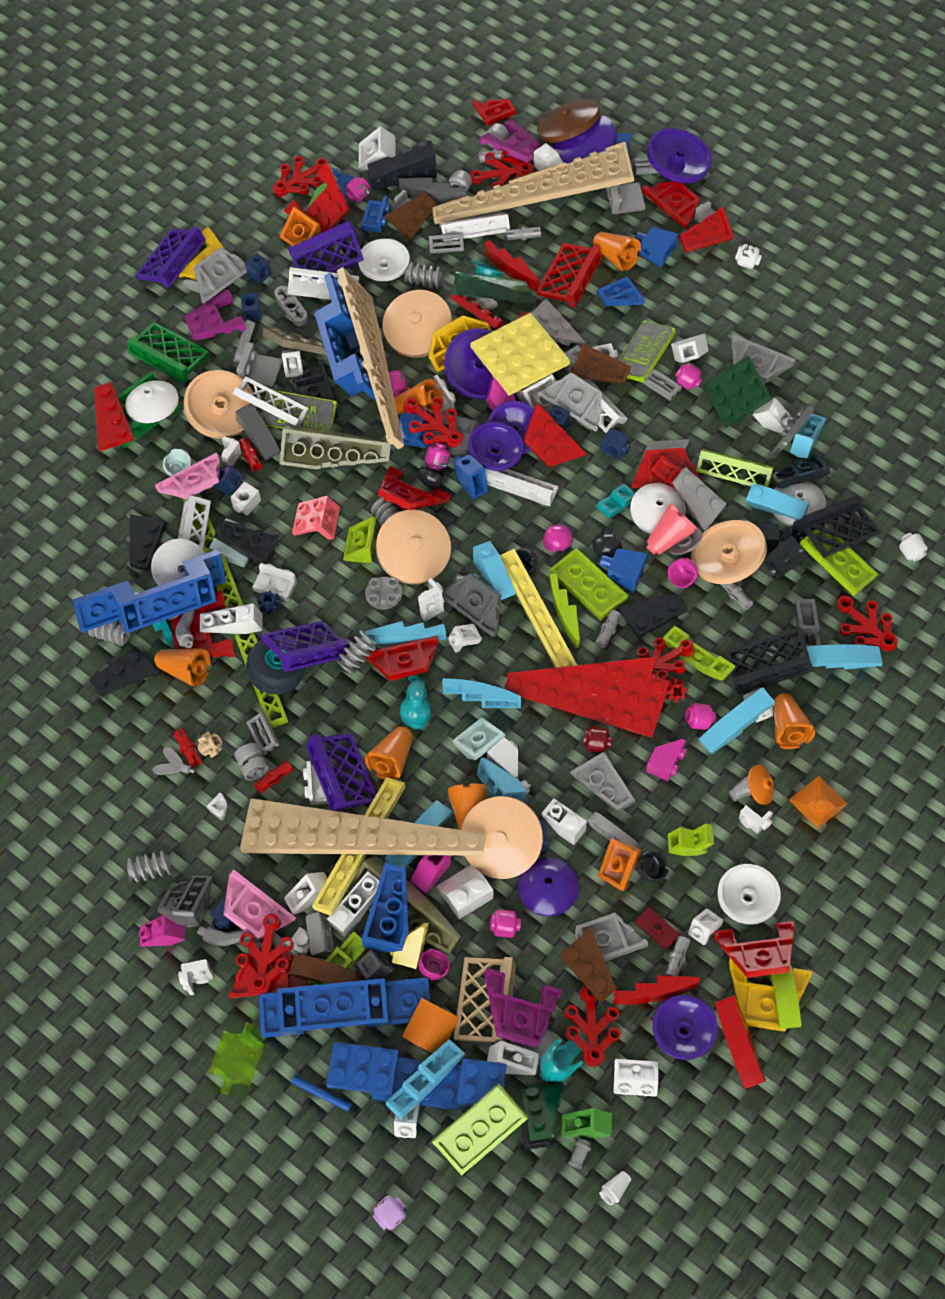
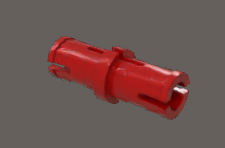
M242 438L239 441V445L243 450L244 459L248 461L252 471L255 472V469L259 471L262 468V464L257 457V450L253 448L249 438H246V441L245 438Z
M180 729L181 735L177 730L174 733V737L180 745L181 753L185 754L191 767H196L194 762L198 766L202 760L195 750L194 742L190 741L185 729Z
M284 761L274 770H269L267 775L254 783V786L262 794L270 786L277 785L284 776L293 771V768L288 761Z

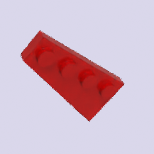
M112 382L94 387L99 451L101 452L133 441V434Z

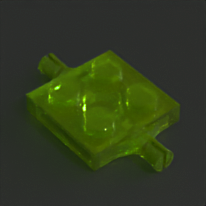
M245 1023L242 1034L223 1032L209 1069L210 1074L219 1076L224 1080L220 1091L222 1094L225 1092V1095H229L232 1083L251 1085L265 1046L264 1043L250 1038L254 1027L252 1024Z

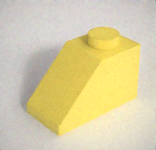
M423 923L408 932L403 951L390 952V955H393L392 963L415 969L418 967L429 923Z

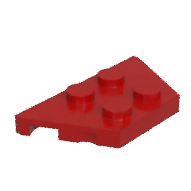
M675 181L657 183L656 187L648 188L647 185L642 187V192L685 230L688 228L696 208L700 205L699 197L684 184Z
M538 403L534 406L523 442L548 468L587 454Z
M684 448L646 450L631 489L642 488L652 483L667 484L649 470L660 455L665 456L674 465L682 469L686 467L702 482L703 480L695 470Z
M438 636L370 651L371 656L367 657V660L389 681L428 672L439 644Z
M286 951L269 964L266 973L276 967V963L280 958H286L290 962L291 967L293 958L289 951ZM246 953L250 958V965L257 972L258 962L251 953ZM243 957L241 964L245 963V957ZM282 962L280 968H285L287 963ZM241 967L235 977L236 981L232 991L229 993V999L258 996L250 990V977ZM288 970L270 981V988L266 993H276L277 989L309 986V984L305 980L288 975ZM259 980L256 983V987H260L262 985V980Z

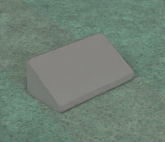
M320 912L306 916L311 955L330 956L334 951L331 926L327 920L328 916Z

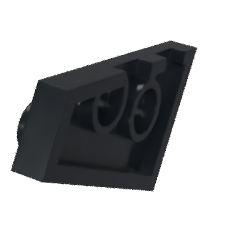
M814 453L810 455L811 459L807 461L802 459L794 467L787 466L771 474V481L778 489L787 488L793 484H801L811 479H820L825 475H829L830 467Z
M223 520L214 538L260 565V563H265L280 535L267 534L259 529L252 530L244 525Z
M677 595L620 606L617 611L639 639L686 613L687 608Z
M136 646L90 678L89 681L98 693L103 696L123 689L124 686L134 682L137 684L143 682V679L152 676L154 678L160 675Z

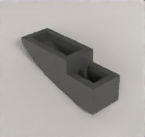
M251 403L235 411L236 421L244 429L246 437L250 439L251 444L265 461L280 454V449L275 439Z
M795 599L797 629L801 628L806 647L820 646V627L815 599ZM799 651L800 657L805 656L803 652Z

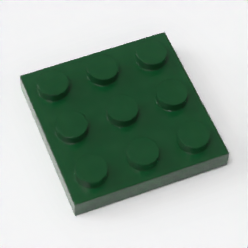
M749 355L703 384L725 428H728L773 400Z

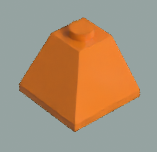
M817 776L789 800L817 829L847 805L820 776Z

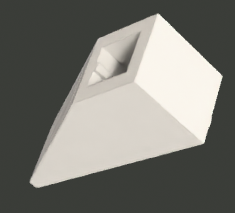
M254 603L200 614V632L248 634L262 631V613Z
M367 871L339 904L333 915L328 917L329 924L344 937H347L360 922L373 902L379 880Z

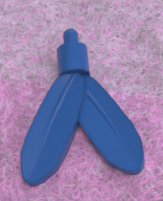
M332 168L331 170L337 178V183L341 187L343 195L346 196V185L355 177L342 174L338 169Z

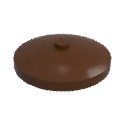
M588 98L573 100L556 107L539 122L537 132L540 139L545 142L554 143L580 135L599 119L601 114L600 107L595 100Z

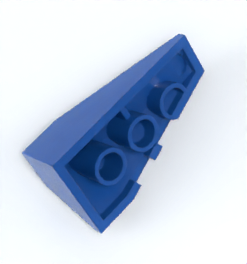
M385 863L362 936L363 948L382 953L403 951L408 935L405 867Z

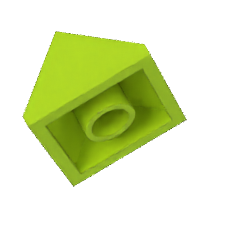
M375 517L368 518L349 528L343 560L372 564L378 532Z

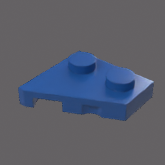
M628 277L597 290V295L605 306L644 304V298Z

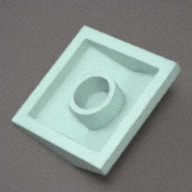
M480 718L452 740V742L468 759L477 760L503 737H506V735L485 719Z

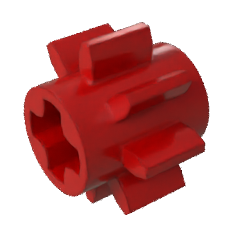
M672 678L665 699L671 700L672 698L675 703L680 698L685 699L684 694L688 691V689L683 687L685 682L680 680L677 683V679Z

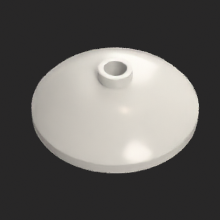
M378 239L366 244L362 248L364 260L358 263L361 272L368 278L376 281H390L398 278L406 271L410 258L407 249L400 242L392 239Z
M148 381L132 390L126 399L125 408L133 420L141 423H153L166 418L175 410L179 396L175 387L168 382Z
M809 481L793 484L787 488L778 489L776 487L774 489L809 503L805 515L826 507V499L823 492ZM774 514L780 522L790 527H793L796 521L795 519Z
M652 483L643 486L635 493L631 501L630 513L634 523L644 532L651 534L670 503L684 516L686 514V504L675 488L663 483ZM661 502L663 505L659 506L656 503Z
M172 539L162 544L154 553L151 562L152 575L157 585L160 586L185 577L184 570L179 572L178 566L183 565V561L205 554L204 551L196 543L187 539Z
M742 864L729 869L721 878L717 894L721 908L730 918L743 924H758L768 920L776 912L781 899L780 887L775 877L768 870L753 864ZM744 897H749L751 901H745Z

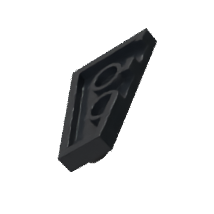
M130 514L131 568L149 571L153 555L158 548L166 527L165 521Z

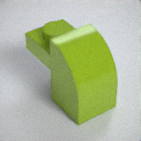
M704 824L695 830L679 827L668 833L669 853L680 856L707 853V848L714 844L713 825Z

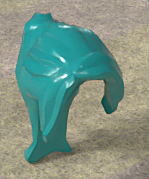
M413 675L408 677L411 684L408 686L406 698L400 705L399 714L406 727L422 729L429 722L432 712L430 703L426 699L427 692L424 684L426 679Z
M579 1029V1036L588 1043V1038H585ZM555 1040L547 1051L544 1052L540 1061V1076L542 1080L547 1082H564V1080L571 1077V1074L579 1066H582V1060L572 1065L575 1057L581 1051L573 1041L569 1040L564 1045L559 1046L563 1040Z

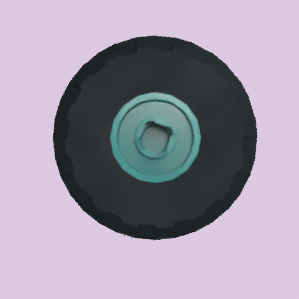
M263 640L258 641L251 648L246 662V673L249 681L260 691L271 695H281L293 691L300 684L305 668L285 672L282 668L283 661ZM285 642L282 643V644L289 645V646H292V647L294 646V645H291V644H288V643H285Z

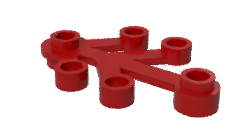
M503 150L501 159L515 166L509 168L495 159L493 153L488 152L485 155V162L495 166L498 170L485 172L473 170L470 176L473 185L481 184L483 179L500 177L497 182L492 183L491 190H493L494 186H503L510 175L517 174L514 178L517 179L532 174L534 167L530 162H520L512 156L504 157L503 155H508L509 152Z
M296 156L294 158L295 168L292 178L287 181V176L291 172L290 165L282 164L280 166V180L273 185V192L279 197L286 196L288 192L307 195L309 193L308 185L319 187L323 184V180L319 176H315L313 179L307 177L318 172L328 161L320 158L317 160L316 165L301 173L302 166H304V158Z
M435 397L431 402L434 417L419 407V403L415 398L405 400L403 409L407 414L416 413L429 423L420 424L416 420L411 421L409 425L410 432L439 431L443 434L434 435L432 432H426L423 437L424 443L446 442L452 448L462 444L463 435L456 429L455 418L457 412L455 409L450 408L445 414L449 429L443 425L441 412L443 401L441 398Z
M841 596L837 603L838 610L842 613H848L861 624H842L840 627V634L846 637L851 633L873 634L876 638L857 636L854 645L879 646L884 651L896 649L898 640L891 633V622L893 619L891 614L883 613L881 615L882 632L877 628V602L872 600L867 602L865 609L869 615L868 620L853 607L854 602L851 597Z
M656 638L653 642L655 649L652 657L657 658L653 670L659 671L652 673V676L669 680L667 671L678 674L683 673L686 667L682 660H677L673 664L667 662L680 655L683 657L692 656L695 653L693 642L687 639L682 640L678 648L661 657L662 651L666 648V643L663 638ZM641 647L637 650L638 659L649 658L648 648Z
M272 913L266 915L263 919V926L266 929L261 951L249 933H244L240 936V943L248 948L259 964L258 971L256 972L250 965V958L246 954L241 953L236 957V963L250 977L249 988L256 995L265 994L270 988V981L282 972L290 969V962L286 958H280L276 963V967L266 973L269 964L286 951H291L294 948L293 940L289 937H284L280 941V945L271 951L274 932L281 926L280 918ZM273 918L274 922L268 925V920ZM246 937H250L248 943H244ZM286 941H290L289 947H284ZM245 957V963L240 964V959ZM282 962L287 963L285 968H280ZM262 980V985L256 987L257 981Z
M584 986L580 990L579 996L586 1003L587 1023L578 1015V1009L574 1005H569L564 1010V1016L572 1020L588 1036V1043L579 1036L580 1031L575 1026H570L566 1030L565 1036L583 1051V1059L587 1065L597 1067L604 1061V1051L612 1042H616L620 1038L621 1033L617 1028H611L606 1033V1038L599 1045L597 1044V1036L611 1021H615L618 1018L619 1011L615 1007L608 1008L605 1011V1016L596 1024V997L587 993L588 988ZM568 1010H572L574 1015H570ZM609 1011H612L615 1017H611ZM569 1031H574L575 1036H571ZM614 1032L616 1038H613L610 1033ZM592 1052L596 1053V1059L592 1057Z

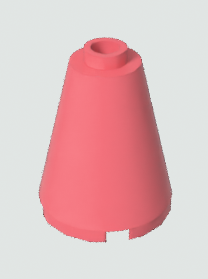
M670 503L646 542L649 544L647 548L654 555L656 553L660 555L694 533L698 528Z

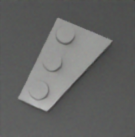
M685 467L672 483L682 500L687 503L691 510V515L693 518H696L700 525L699 528L703 533L712 524L726 503Z
M604 752L570 771L571 776L617 812L635 803V799Z

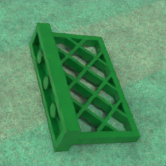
M155 322L136 338L131 337L127 340L128 354L182 383H185L188 380V374L210 355L208 350ZM154 329L161 332L160 334H151ZM164 338H173L175 341L164 342ZM152 339H162V342L152 343ZM150 340V343L144 344L141 341ZM186 345L188 348L178 349V346ZM176 346V350H166L165 347ZM163 347L164 351H157L153 348ZM192 353H201L200 356L192 357ZM179 354H190V357L180 358ZM167 355H177L178 358L172 359ZM191 362V365L187 367L181 363Z

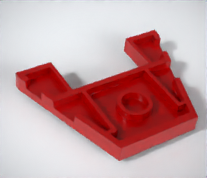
M327 162L316 173L327 187L305 211L295 200L284 210L286 214L290 215L293 207H296L319 223L322 233L336 227L350 211L343 192L337 184V178L331 170L332 167Z
M392 466L388 467L378 492V496L383 497L385 501L393 502L405 510H414L449 502L451 494L438 488L430 493H426L401 481L404 472Z
M222 590L215 593L216 602L195 609L194 618L189 629L194 638L192 647H182L176 638V627L183 614L170 621L175 649L202 648L207 650L212 657H236L232 639L213 644L211 633L200 632V614L226 608Z
M794 921L775 923V930L778 936L775 939L737 943L733 930L726 929L714 931V940L747 978L788 973L790 971L795 923Z

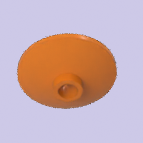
M762 765L753 766L748 774L750 792L759 804H769L774 795L773 780L765 767Z

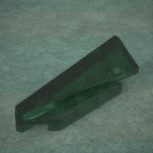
M459 272L455 273L453 295L536 304V295L534 296L527 283L523 280L473 273V277Z

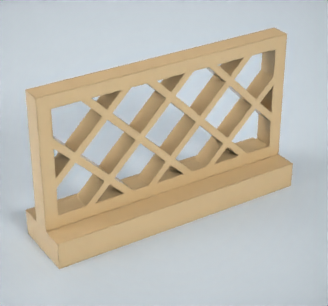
M504 957V959L464 958L457 1016L460 1018L455 1026V1041L495 1044L500 1041L507 1042V1039L496 1036L494 1023H491L493 1016L491 1015L487 1018L482 1012L490 1004L488 994L484 991L487 989L486 984L481 987L476 979L493 965H501L500 972L505 973L504 994L512 996L516 963L512 957ZM469 964H478L482 968L473 976L468 972ZM474 982L479 989L469 996L466 993V987ZM483 993L488 1000L478 1007L473 999ZM471 1002L476 1010L466 1017L463 1013V1008ZM480 1013L485 1021L475 1028L470 1020ZM466 1023H469L474 1029L468 1035H460L461 1028ZM489 1024L493 1028L492 1037H483L479 1031Z

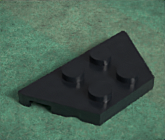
M319 360L317 362L318 365L314 368H308L302 375L292 380L295 394L335 401L323 360ZM336 407V412H335V417H336V418L339 417V413H338L337 407Z

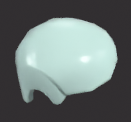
M182 449L171 450L163 461V469L170 477L191 466L189 454Z

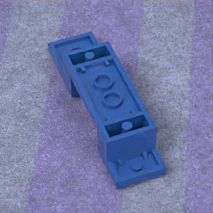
M329 272L324 275L332 303L314 313L334 381L352 397L364 391L375 401L368 372L362 364L363 359H360L355 354L349 356L344 348V333L354 330V325L343 289L337 281L338 277H334Z
M219 550L183 561L185 577L135 594L128 581L73 599L72 602L81 632L83 633L119 620L127 634L216 602L213 587L226 582Z
M383 978L277 989L276 993L259 995L261 1037L305 1034V1031L361 1025L379 1027L408 1024L421 998L430 1002L428 978L388 982Z
M334 1042L326 1085L330 1088L369 1092L373 1100L387 1101L402 1088L403 1083L418 1070L419 1065L424 1060L400 1058L398 1050ZM463 1058L462 1065H455L443 1080L419 1103V1106L467 1111L498 1083L504 1088L506 1064Z

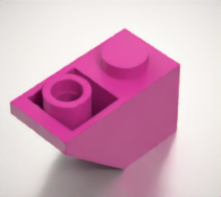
M492 376L486 401L493 412L499 405L505 402L516 401L515 393L508 395L495 377Z
M680 739L656 747L647 764L646 772L669 781L671 775L675 776L677 773L679 759L683 760L687 749L684 748L686 740Z
M424 855L410 883L426 895L450 867L451 856Z
M165 916L156 918L140 926V946H166L185 940V925H178Z

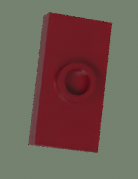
M649 907L635 921V925L665 951L677 940L678 936L680 937V933Z

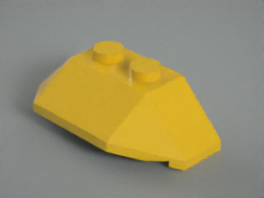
M461 316L433 332L429 359L436 373L444 369L445 352L456 336L470 329H485L492 332L489 324Z

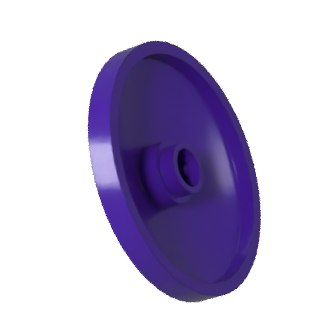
M600 115L596 123L588 130L571 139L554 142L552 148L558 152L563 163L569 164L575 158L580 157L583 159L589 157L590 153L596 152L598 154L606 151L605 148L616 145L617 132L612 121Z
M675 128L660 130L651 137L647 146V157L652 167L662 176L675 182L694 183L700 181L708 174L712 165L711 152L700 138L685 130Z
M470 329L460 333L449 344L444 356L445 374L452 387L463 396L474 400H486L493 376L471 348V342L491 333V331L485 329Z

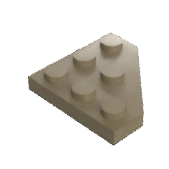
M276 327L263 329V336L282 347L327 355L322 341L316 340V342L303 338L302 335H290Z

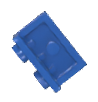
M384 196L382 202L368 200L361 230L382 232L383 226H386L387 219L384 216L390 213L391 204L388 203V196Z

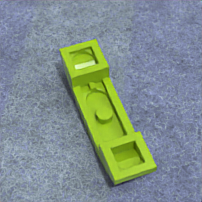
M674 626L663 639L666 645L673 651L679 647L682 640H690V635ZM694 642L695 653L692 656H679L700 672L722 681L735 669V665L723 657L719 656L716 658Z
M790 963V971L788 973L770 975L776 1001L779 1029L801 1027L798 995Z

